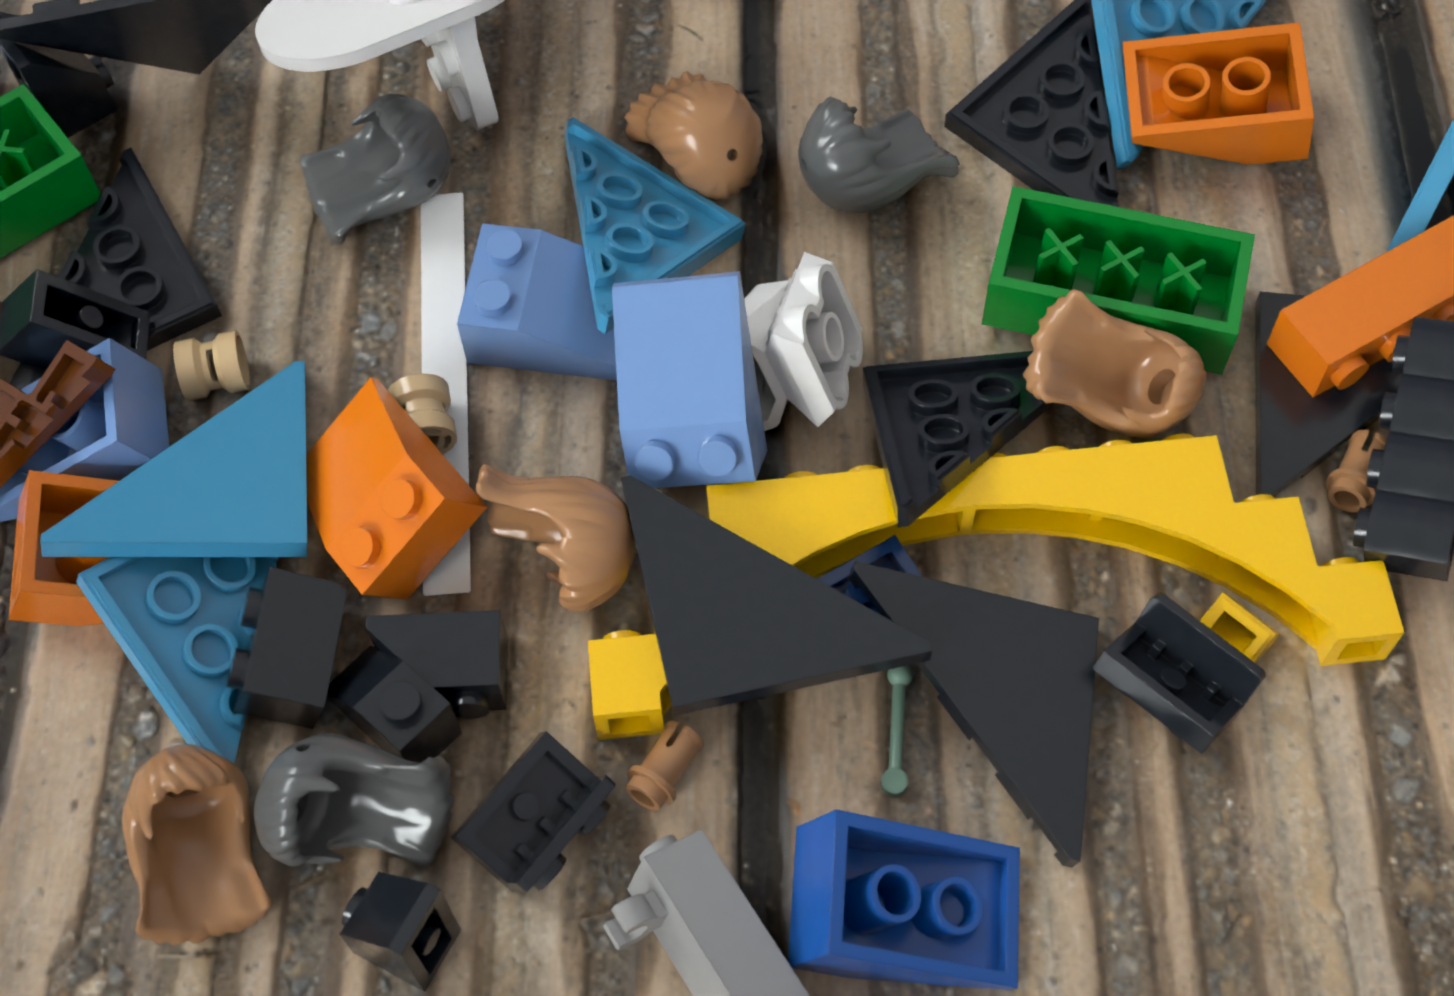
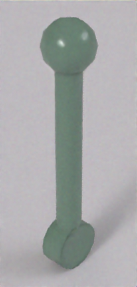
M909 665L888 669L887 678L893 685L888 770L882 774L880 785L883 793L892 798L902 796L908 785V777L902 771L906 686L913 679V671Z

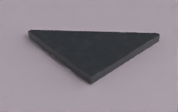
M49 0L34 3L32 5L33 13L14 15L0 12V39L200 75L272 0H96L80 4V0Z
M1074 0L946 113L944 127L1035 191L1119 207V190L1114 156H1111L1108 136L1109 122L1104 91L1102 92L1099 74L1100 60L1095 30H1093L1090 12L1091 0Z
M129 148L123 151L119 159L121 167L110 187L106 186L87 221L89 229L78 251L71 252L59 277L151 312L148 351L221 317L222 314L133 149ZM20 362L10 384L21 390L40 379L46 371Z
M1260 291L1255 303L1256 495L1269 494L1276 497L1278 493L1299 477L1303 478L1334 454L1339 446L1350 439L1354 432L1361 429L1365 430L1378 420L1385 392L1397 393L1402 374L1392 373V362H1388L1383 358L1370 365L1367 372L1351 386L1342 390L1333 386L1313 398L1266 344L1280 311L1304 298L1305 295Z
M1033 351L863 367V388L898 527H907L1055 404H1046L1043 400H1037L1026 389V380L1023 377V373L1029 366L1027 358Z
M632 476L621 477L622 489L630 517L674 716L930 661L932 654L931 645L924 638Z
M855 561L849 572V581L855 589H862L880 615L930 642L932 649L930 661L917 663L939 692L938 700L969 741L972 738L998 771L995 774L996 778L1028 820L1031 817L1057 850L1054 855L1061 865L1072 868L1081 862L1095 670L1092 668L1096 664L1099 618Z

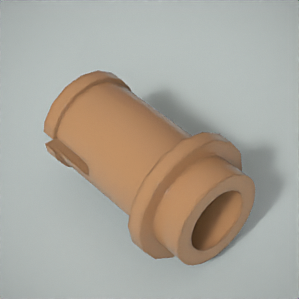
M1370 430L1354 432L1350 437L1349 446L1339 469L1330 472L1326 480L1329 501L1343 511L1358 512L1360 507L1365 508L1374 501L1377 489L1366 486L1370 456L1373 449L1385 450L1387 438L1377 432L1367 452L1363 447Z
M668 721L664 726V731L641 765H633L627 772V777L630 780L625 787L627 794L638 804L652 811H659L663 804L673 803L676 798L675 786L697 753L701 752L704 747L702 738L689 726L684 725L681 733L678 734L677 731L681 727L678 721Z

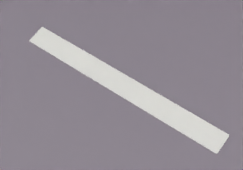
M462 192L436 194L421 204L422 373L442 377L449 386L451 406L447 414L454 419L457 443L443 455L469 485L467 361L457 326L465 293L464 196ZM470 528L423 581L424 596L469 593L471 591Z

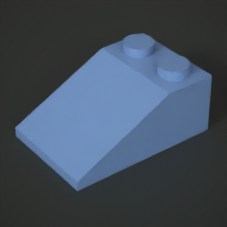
M482 223L457 321L467 363L617 381L614 328L606 334L597 329L583 246L539 229Z
M740 271L614 283L612 286L619 429L628 476H632L652 488L756 481L767 453V444Z
M111 338L87 350V352L114 367L115 371L67 422L0 488V522L17 519L18 501L29 470L120 481L169 447L162 369ZM40 379L21 390L26 394H30Z

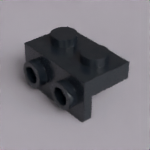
M1162 592L1156 593L1148 601L1136 622L1102 652L1092 668L1112 683L1118 691L1131 698L1168 727L1174 735L1183 739L1201 754L1239 715L1266 677V672L1263 668Z
M547 731L538 734L450 838L511 892H528L533 886L538 890H542L556 877L566 863L567 858L561 854V851L575 834L579 832L582 836H586L606 816L611 805L605 798L616 786V783L607 775H594Z

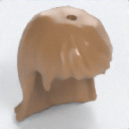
M685 71L679 79L671 77L667 86L655 84L652 86L650 93H639L638 101L630 103V111L625 115V119L628 122L625 132L630 141L652 144L665 161L675 168L674 172L679 181L687 187L696 190L697 193L705 198H711L714 201L720 199L728 200L731 196L738 195L743 188L747 187L751 183L752 177L758 172L763 142L761 121L744 94L735 90L730 84L717 80L708 81L701 74L692 75ZM729 150H731V151H732V155H731V157L728 159L727 153H728Z
M1070 290L1067 296H1060L1055 304L1047 307L1046 315L1038 321L1039 330L1031 337L1030 341L1034 351L1027 358L1029 366L1023 373V377L1026 380V389L1037 400H1043L1046 404L1059 403L1072 406L1089 421L1111 432L1142 439L1156 437L1161 433L1169 431L1185 419L1197 407L1203 397L1207 373L1198 351L1190 347L1181 338L1169 332L1138 325L1107 314L1093 304L1082 291Z
M482 465L479 470L476 492L481 499H484V503L487 506L486 520L491 533L500 537L543 543L538 545L536 550L538 553L552 559L560 568L559 571H549L546 575L548 579L563 585L559 590V604L565 610L573 613L586 612L602 605L623 587L634 562L636 546L627 506L618 494L606 485L586 477H519L503 473L489 465Z
M193 744L167 747L152 756L135 774L122 812V828L127 856L140 894V911L135 926L137 935H141L143 940H153L157 945L170 943L175 946L188 941L193 944H199L211 936L221 937L227 933H240L246 928L254 926L272 907L273 900L265 889L252 856L251 805L246 778L239 768L227 758L207 748Z

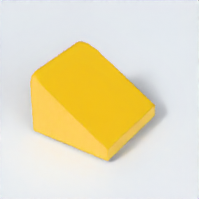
M1222 592L1200 620L1255 663L1281 635L1241 602Z

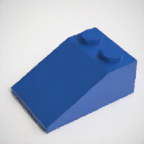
M838 809L796 828L788 954L789 965L794 969L851 979L999 990L1017 989L1020 848Z

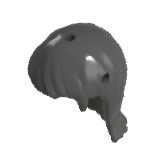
M389 93L379 96L352 121V126L368 122L359 132L338 145L315 153L303 154L300 157V165L303 169L306 187L309 192L308 197L314 205L315 214L320 218L325 232L333 243L337 245L343 244L347 233L360 224L395 215L428 201L443 186L450 166L451 152L449 142L437 116L425 103L401 94Z
M828 97L823 103L818 104L806 124L798 148L800 170L809 189L829 207L850 213H865L882 208L896 201L927 177L935 175L954 178L959 173L958 166L960 163L958 158L939 147L931 135L925 131L921 120L910 110H903L877 125L863 129L862 126L854 124V114L858 109L855 106L848 107L847 103L833 97Z
M324 733L310 736L283 750L266 770L254 803V822L257 837L262 847L268 851L272 858L289 866H298L302 863L324 864L342 862L345 857L331 850L348 847L376 848L406 858L420 866L430 865L435 859L437 850L442 846L443 838L448 833V825L452 819L451 809L455 800V796L449 792L452 784L450 779L452 766L441 756L435 758L428 757L420 763L411 762L381 748L341 734Z

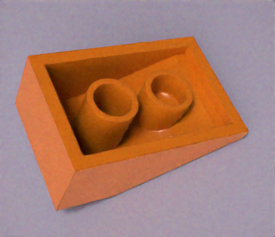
M1300 22L1122 42L1132 144L1247 165L1308 159L1314 113Z
M369 378L306 454L307 503L326 551L362 595L408 600L487 508L486 504L376 378Z
M29 470L18 501L9 620L69 626L104 624L77 585L76 580L79 573L109 557H42L40 541L42 533L119 481Z

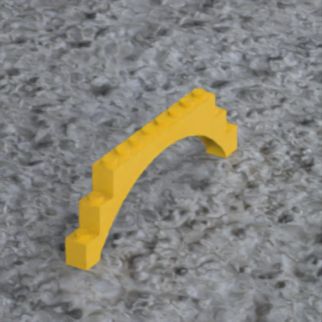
M1182 433L1168 436L1161 441L1133 444L1127 440H1113L1099 447L1072 450L1063 446H1051L1041 449L1036 453L1012 456L996 452L907 527L897 526L884 469L875 465H860L851 468L847 472L817 475L810 471H798L780 479L706 486L708 519L816 579L896 535L902 546L972 534L1027 533L1078 538L1126 548L1180 566L1219 584L1276 618L1316 649L1320 666L1384 660L1404 634L1384 561L1359 562L1358 559L1353 557H1342L1330 560L1318 567L1299 496L1275 499L1274 496L1269 494H1259L1234 503L1217 435L1194 437L1191 434ZM620 630L605 635L603 639L588 640L592 708L598 740L662 734L664 731L663 717L672 705L656 635H641L636 631Z

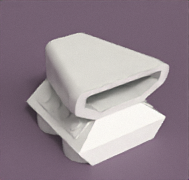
M804 252L792 278L756 285L744 298L764 431L773 429L780 424L788 400L812 423L819 427L835 410L845 408L849 397L847 375L849 368L858 367L862 361L863 328L834 263Z

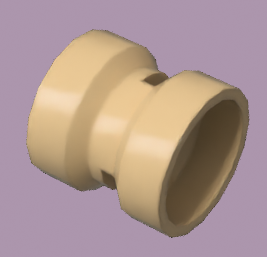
M237 330L218 333L213 341L201 343L195 338L174 342L173 355L176 374L182 394L187 401L207 398L211 391L225 389L229 393L250 389L248 360L242 338Z
M421 373L400 378L391 384L388 389L389 393L442 454L451 450L457 443V434L454 419L447 414L451 406L448 383L444 378L434 374Z

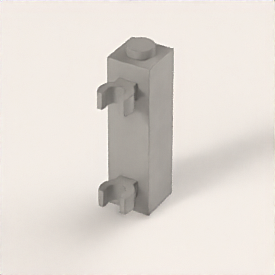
M702 829L680 840H677L674 835L665 836L652 843L640 854L639 860L641 863L627 888L631 897L614 905L611 911L616 918L607 921L603 925L617 951L633 945L653 931L693 996H809Z

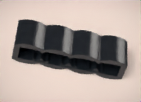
M1415 317L1410 336L1398 335L1396 340L1392 373L1402 374L1397 393L1386 391L1383 398L1379 429L1390 432L1385 450L1373 449L1370 456L1366 486L1376 488L1377 490L1372 509L1360 507L1358 511L1353 546L1364 548V562L1384 561L1386 571L1448 582L1454 556V321Z

